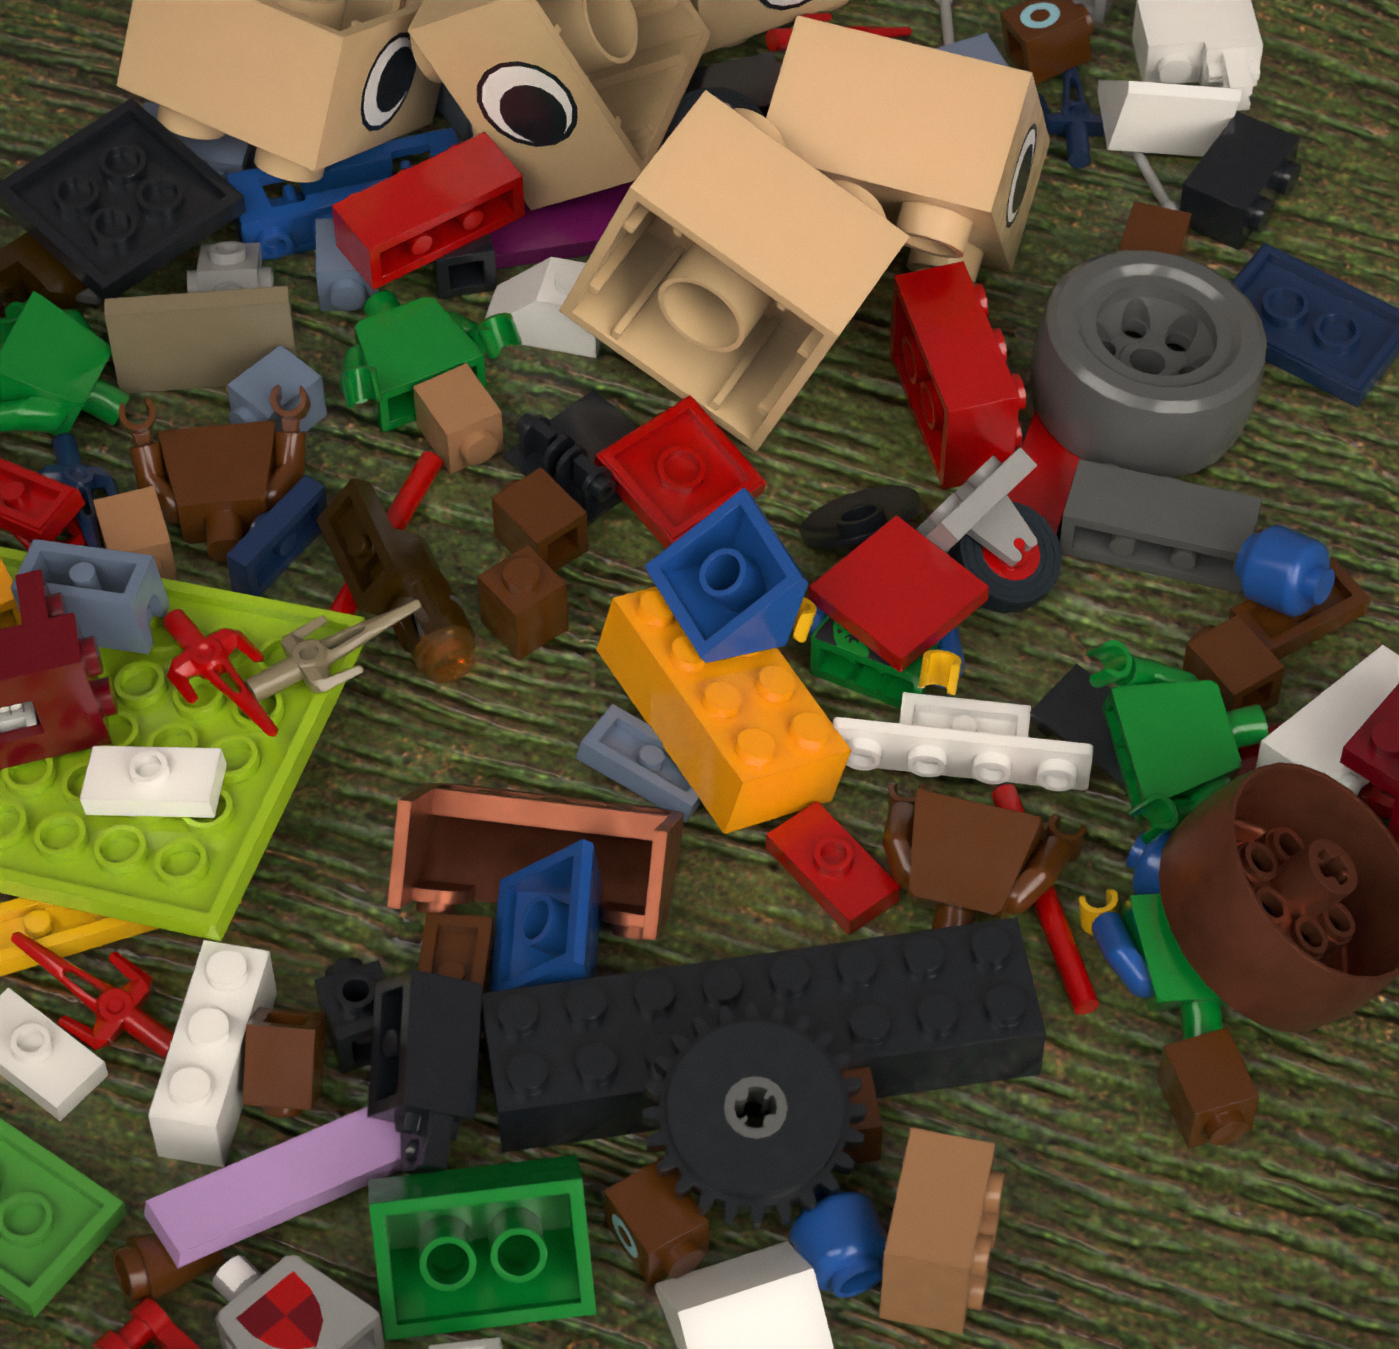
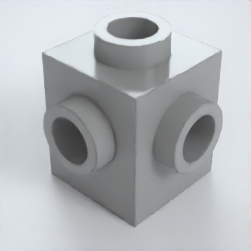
M225 241L201 245L197 270L187 271V293L274 287L272 267H262L260 242L240 243Z

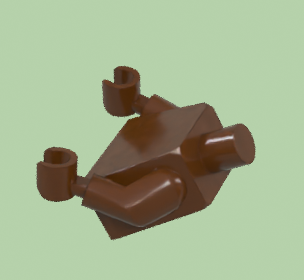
M278 384L271 391L270 403L274 411L281 417V430H276L275 420L158 431L159 441L153 442L151 430L156 422V409L153 402L148 397H144L149 417L142 424L130 423L125 416L124 402L120 404L119 423L127 434L133 436L135 445L130 447L129 451L138 489L154 486L164 521L179 524L183 541L189 544L206 542L207 554L215 561L227 562L226 555L249 532L253 521L261 513L269 512L305 476L306 432L299 430L300 420L305 418L310 411L311 401L306 390L301 385L299 389L300 403L295 409L289 411L281 409V386Z
M891 782L887 787L889 810L882 844L895 883L902 889L909 891L912 905L935 912L931 930L974 924V921L982 923L1008 919L1009 915L1022 914L1056 883L1066 864L1080 856L1087 827L1081 825L1079 831L1073 835L1063 834L1058 831L1061 816L1058 814L1050 816L1045 837L1042 840L1044 827L1042 818L1039 816L926 791V785L920 783L916 795L907 798L898 795L897 782Z

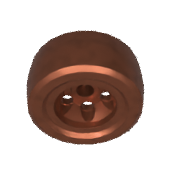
M1278 762L1258 767L1218 789L1189 813L1172 831L1162 849L1158 873L1161 902L1170 930L1186 960L1200 978L1234 1010L1258 1024L1279 1031L1307 1032L1332 1023L1361 1008L1399 975V846L1375 812L1354 792L1329 775L1301 764ZM1261 901L1264 902L1270 908V911L1273 916L1267 913ZM1301 932L1308 937V943L1303 939Z

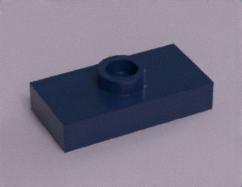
M305 475L269 512L261 513L253 521L249 532L226 555L232 592L259 597L322 533L316 519L327 507L324 485Z

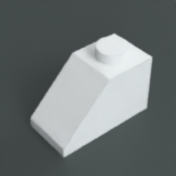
M550 257L496 286L485 319L498 313H510L520 335L521 345L596 358L602 342L559 311L586 263Z

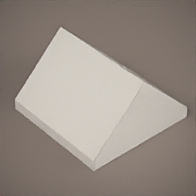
M1098 80L1097 89L1107 150L1203 157L1230 120L1235 116L1241 99V89L1138 81Z
M788 1241L690 1272L679 1278H671L655 1284L656 1294L678 1349H834L814 1268L796 1252L795 1248Z

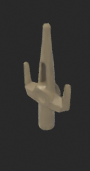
M414 599L320 641L314 639L303 640V638L326 623L327 619L325 616H320L283 636L281 644L287 658L246 679L245 684L258 702L300 680H303L313 693L325 692L363 672V667L356 665L329 676L330 665L420 609L422 604L420 600Z

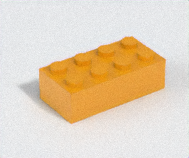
M656 586L612 598L596 650L646 723L652 727L662 742V746L693 788L723 834L802 811L815 801H818L820 804L832 801L852 750L837 729H834V725L778 648L706 663L698 655Z

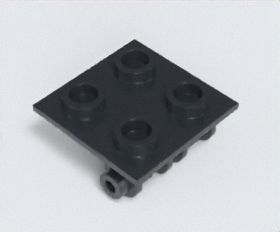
M591 390L551 420L543 414L536 416L531 412L524 414L518 420L515 427L516 432L520 434L519 443L505 452L503 459L525 477L541 467L587 512V526H589L623 500L615 491L616 483L613 481L612 472L605 466L598 467L594 464L595 455L638 427L594 390Z

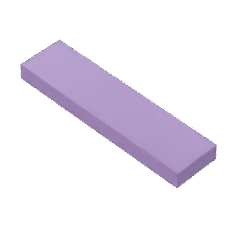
M367 1106L146 1200L144 1216L179 1268L368 1185V1180L385 1178L401 1171L400 1132H396L395 1122L367 1117Z

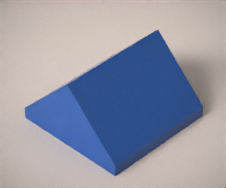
M745 487L644 566L698 655L706 663L786 646L808 586V581L751 493Z
M582 839L500 880L490 992L596 977L603 884L594 843Z

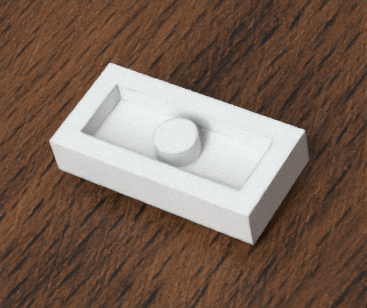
M93 746L80 801L86 815L215 818L227 763L221 748Z
M9 987L0 995V1075L61 1121L108 1076L106 1064L101 1058Z

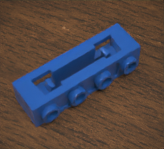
M454 127L390 140L325 167L322 179L315 182H300L303 192L296 194L292 185H284L282 196L268 199L262 186L287 180L271 176L259 168L226 174L227 182L244 196L246 212L234 219L240 243L260 242L262 261L316 250V219L333 218V204L344 200L355 192L363 191L396 175L397 173H392L393 158L429 151L431 158L458 144L459 141ZM409 160L400 163L402 170L412 167Z

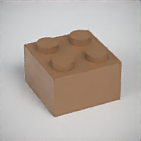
M911 1127L884 1251L879 1318L963 1334L968 1309L982 1310L989 1272L988 1263L991 1248H994L1005 1179V1173L992 1171L995 1143Z

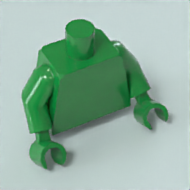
M35 291L32 292L26 305L21 302L10 303L4 310L6 319L0 318V346H2L0 350V433L11 431L46 432L55 436L68 433L81 410L113 427L119 418L121 402H124L125 406L130 395L99 378L112 353L110 345L96 335L79 311L75 309H60Z
M381 291L372 295L366 301L363 310L367 318L358 321L354 326L356 345L345 352L339 380V390L345 397L347 408H353L355 403H364L370 399L379 428L384 433L416 421L413 386L467 363L487 391L484 355L494 359L501 354L500 350L502 347L508 345L518 346L522 344L513 316L510 313H498L477 323L453 311L446 312L432 297L424 296L401 305L394 293L391 291Z
M1108 640L1086 651L1088 657L1098 658L1104 666L1103 670L1090 675L1089 680L1095 688L1104 687L1113 682L1119 685L1110 689L1102 709L1132 807L1128 813L1130 817L1134 816L1136 823L1149 821L1151 829L1144 833L1141 839L1145 844H1151L1164 834L1172 833L1180 822L1199 804L1236 778L1242 768L1238 748L1261 743L1268 736L1267 722L1259 704L1226 711L1216 681H1199L1192 672L1132 655L1122 642Z

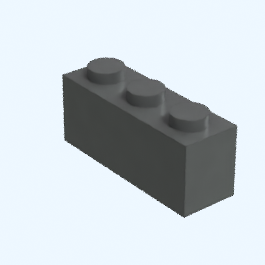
M1079 459L1063 513L1059 544L1061 554L1241 594L1240 579L1235 574V563L1243 543L1250 535L1257 531L1262 498L1244 495L1234 490H1221L1184 482L1174 477H1161L1128 470L1114 464H1101Z

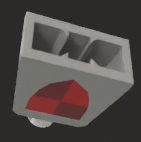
M238 1255L228 1260L213 1278V1287L229 1302L215 1317L221 1345L224 1349H383L385 1347L380 1314L373 1307L297 1255L285 1256L263 1275L243 1255Z

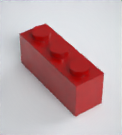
M483 132L333 204L332 213L336 246L371 289L375 290L524 217L523 175L492 139Z

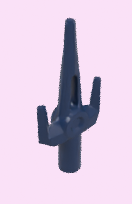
M1077 66L1063 72L1060 112L1049 114L1044 96L1040 93L1038 96L1048 134L1066 136L1068 163L1071 167L1079 169L1086 167L1091 161L1089 137L1103 136L1105 133L1102 116L1092 114L1090 107L1086 104ZM1070 87H1074L1077 101H1070Z
M68 433L57 435L52 441L57 465H46L37 473L79 489L86 503L87 515L81 508L75 515L87 545L89 547L102 548L93 502V491L105 489L108 496L120 494L116 481L102 467L83 465L79 448L73 435Z

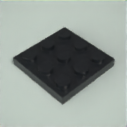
M132 98L0 181V208L103 302L104 299L118 297L246 212L244 196Z

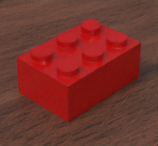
M964 261L894 275L889 356L942 489L962 486L993 455L1003 464L1015 452V449L1022 447V432L1018 414L1019 410L1026 408L1024 384L1018 373L1011 374L1006 364L1007 348L1003 333L998 327L991 328L988 321V302L984 288L981 283L973 284Z

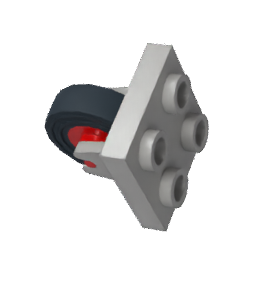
M1021 447L1003 464L993 455L916 529L989 586L988 600L981 607L999 613L1024 611L1047 596L1059 577L1062 560L1057 535L1046 519L1029 506L1011 501L1007 495L1037 466Z

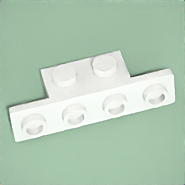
M903 692L899 723L842 717L833 719L834 729H837L852 750L846 765L856 770L879 768L912 772L921 777L944 775L972 778L986 784L1010 782L1038 785L1051 791L1086 790L1089 786L1093 746L1087 743L1028 737L1030 705Z

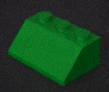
M577 1155L368 1180L369 1210L385 1341L597 1314L583 1181Z

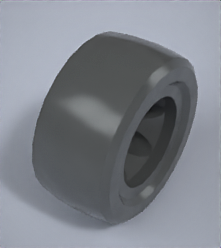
M1121 250L1095 256L1076 265L1059 280L1042 312L1036 329L1030 364V390L1034 408L1050 434L1064 448L1082 460L1101 464H1114L1120 468L1161 477H1178L1195 473L1216 463L1232 448L1253 411L1263 380L1267 347L1262 320L1251 301L1230 280L1208 266L1183 256L1155 250ZM1124 331H1135L1142 337L1138 339L1130 338L1124 334ZM1167 344H1178L1184 347L1185 351H1174Z

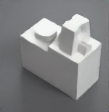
M1136 0L1132 41L1142 82L1164 84L1199 82L1200 86L1241 89V99L1237 111L1249 110L1251 104L1249 97L1252 95L1253 86H1257V81L1259 80L1263 43L1251 0Z

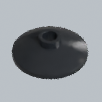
M881 486L842 496L818 508L802 522L800 526L801 538L806 545L823 549L851 548V551H853L896 515L906 523L911 520L921 506L919 495L914 489L905 486Z

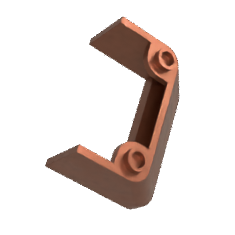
M427 783L398 800L387 908L401 909L409 902L416 901L417 912L425 914L426 912L455 914L456 905L468 904L472 900L498 903L501 879L585 839L594 843L603 884L600 920L613 924L612 934L615 936L630 939L656 940L667 926L682 840L684 813L658 807L472 785Z

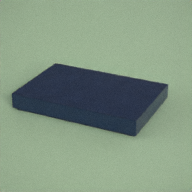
M1265 242L1232 281L1251 301L1262 320L1267 339L1265 361L1355 407L1361 404L1399 355L1398 308Z

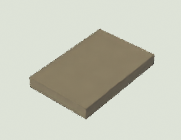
M288 286L104 299V316L118 388L125 393L227 386V384L280 345L298 357Z

